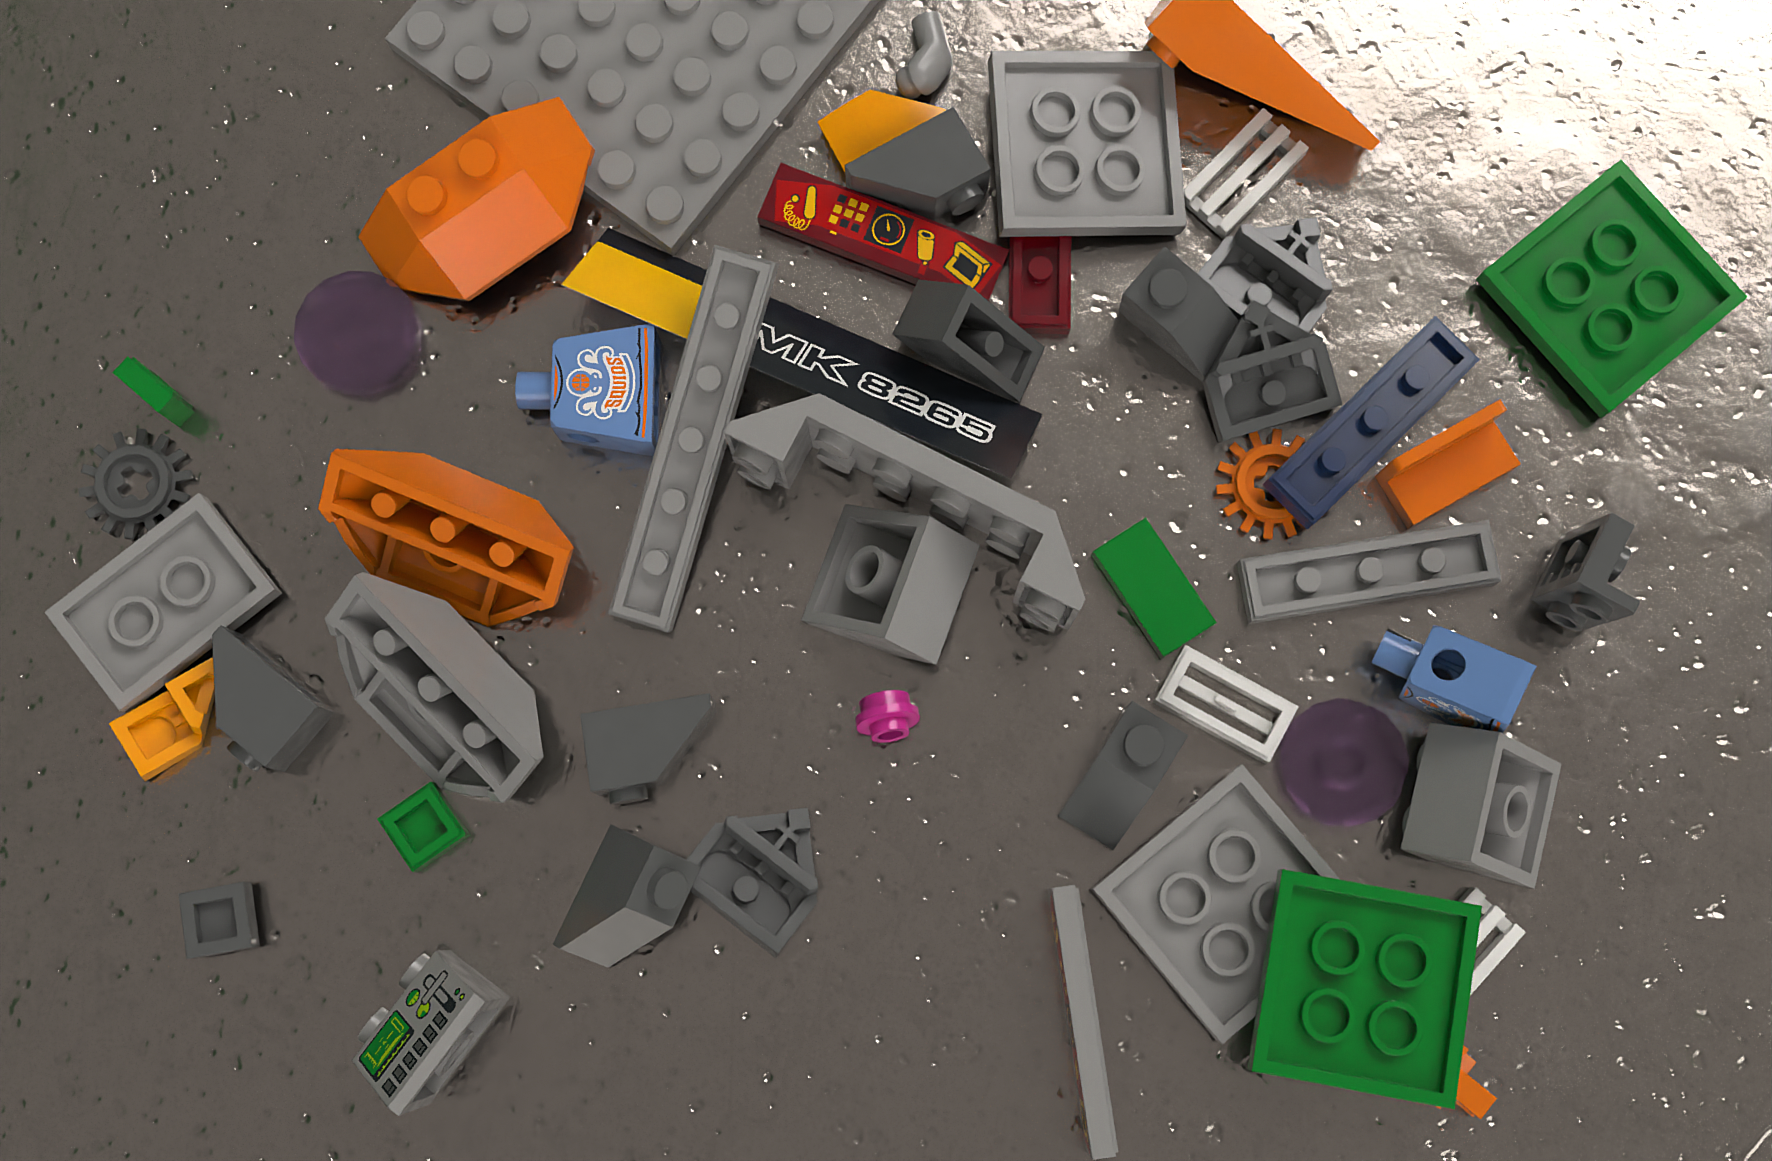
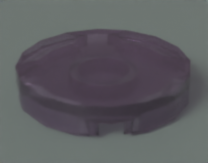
M346 271L324 279L306 295L295 318L294 342L301 362L321 383L343 394L370 395L392 387L403 377L401 373L408 368L410 362L414 363L421 349L422 324L414 303L394 281L371 271Z
M1335 698L1313 704L1290 722L1278 745L1276 769L1283 792L1299 812L1320 824L1346 828L1376 820L1395 805L1402 792L1401 788L1408 771L1409 757L1401 732L1385 713L1362 702Z

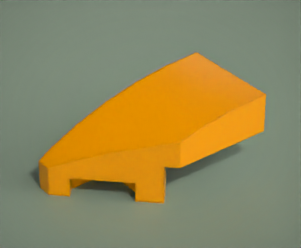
M868 90L834 110L817 123L845 172V165L941 114L946 109Z
M213 657L165 683L167 691L109 723L144 782L203 746L215 698Z

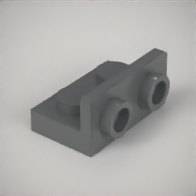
M1611 512L1562 534L1530 600L1547 608L1546 616L1551 621L1574 631H1582L1583 628L1589 629L1634 615L1640 601L1608 584L1607 581L1613 582L1625 568L1631 555V548L1625 545L1635 525Z

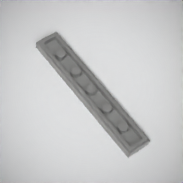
M714 245L608 612L610 615L667 633L673 631L727 446L724 432L729 422L735 418L779 264Z

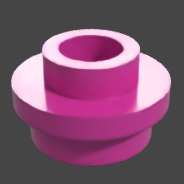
M886 690L870 694L859 701L860 713L856 716L855 723L859 733L871 735V739L874 742L886 743L907 737L910 733L909 728L919 722L920 715L918 707L911 704L910 696L907 692Z

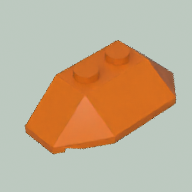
M560 97L489 116L386 188L358 237L391 288L470 301L572 230L583 193L588 166H591L595 149Z
M336 449L331 452L318 510L329 523L334 522L346 545L371 575L446 600L461 616L487 627L525 616L537 610L549 609L556 605L574 546L538 500L425 453Z

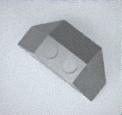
M365 572L356 574L324 620L330 635L336 636L339 660L354 699L440 789L469 796L489 797L491 801L500 803L509 800L544 757L534 690L446 600Z

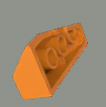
M1160 0L1145 20V26L1153 34L1146 45L1172 69L1182 61L1197 74L1370 151L1380 143L1363 124L1233 0Z

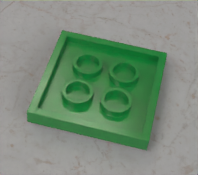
M1622 159L1595 179L1476 278L1479 284L1600 418L1610 413L1748 298Z
M1279 869L1277 871L1248 1070L1455 1109L1482 906Z

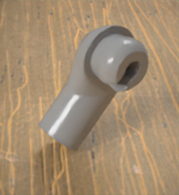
M937 11L924 12L914 17L911 21L919 50L908 61V66H903L897 71L895 77L899 92L908 99H916L921 94L930 95L933 93L952 68V53L941 15Z

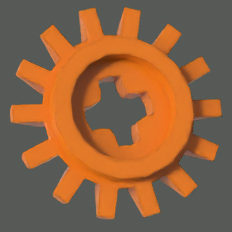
M1272 429L1270 444H1262L1257 431L1249 433L1251 445L1249 451L1246 452L1236 442L1229 447L1238 461L1236 466L1220 461L1217 470L1231 477L1232 483L1216 485V494L1234 495L1236 499L1235 502L1223 508V512L1228 517L1243 510L1247 516L1240 526V530L1244 533H1248L1255 520L1262 522L1263 539L1265 540L1273 539V528L1276 523H1280L1288 538L1297 535L1292 519L1295 517L1277 499H1275V502L1265 500L1264 490L1254 487V479L1263 478L1268 468L1278 470L1302 446L1305 439L1297 435L1291 445L1286 447L1281 445L1282 429Z

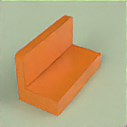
M1501 399L1393 459L1375 476L1407 530L1521 465L1494 422L1507 411Z

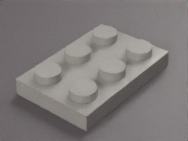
M198 493L44 613L117 709L128 713L213 648L212 634L220 625L233 631L281 595L282 592L210 500L201 493Z

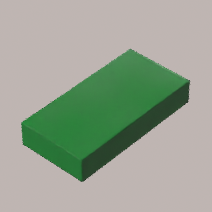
M1146 517L1093 550L1092 557L1160 659L1171 654L1217 623Z

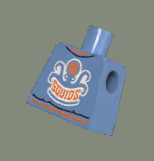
M643 324L555 340L552 345V372L517 373L515 395L518 409H550L551 428L560 440L654 456L660 433L662 344L655 325Z
M1433 625L1425 644L1388 628L1371 662L1407 679L1399 696V699L1451 726L1501 733L1509 726L1537 667L1520 658ZM1432 669L1445 670L1452 677V680L1438 678Z

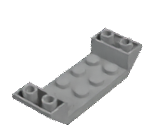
M820 393L732 420L724 432L732 458L735 463L740 465L737 472L748 481L760 487L771 489L775 482L790 489L808 453L814 447L819 450L816 455L817 458L828 466L848 474L854 467L874 477L873 486L884 494L906 502L910 495L932 506L929 514L938 521L958 530H963L965 524H968L988 534L985 540L986 543L1001 553L1014 558H1020L1022 552L1032 556L1018 584L1012 602L1023 607L1020 612L1021 617L1042 629L1054 632L1056 626L1059 625L1069 630L1086 600L1055 510Z

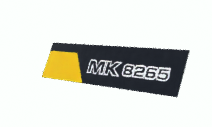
M608 228L561 285L687 339L707 270ZM769 298L750 367L814 395L820 393L874 421L1008 479H1012L1043 414L776 299Z

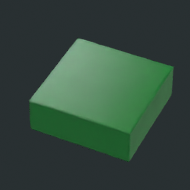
M127 356L112 372L153 409L178 427H181L195 412L192 410L193 406L135 357L131 359Z
M429 782L377 818L410 870L416 873L471 836L435 782Z

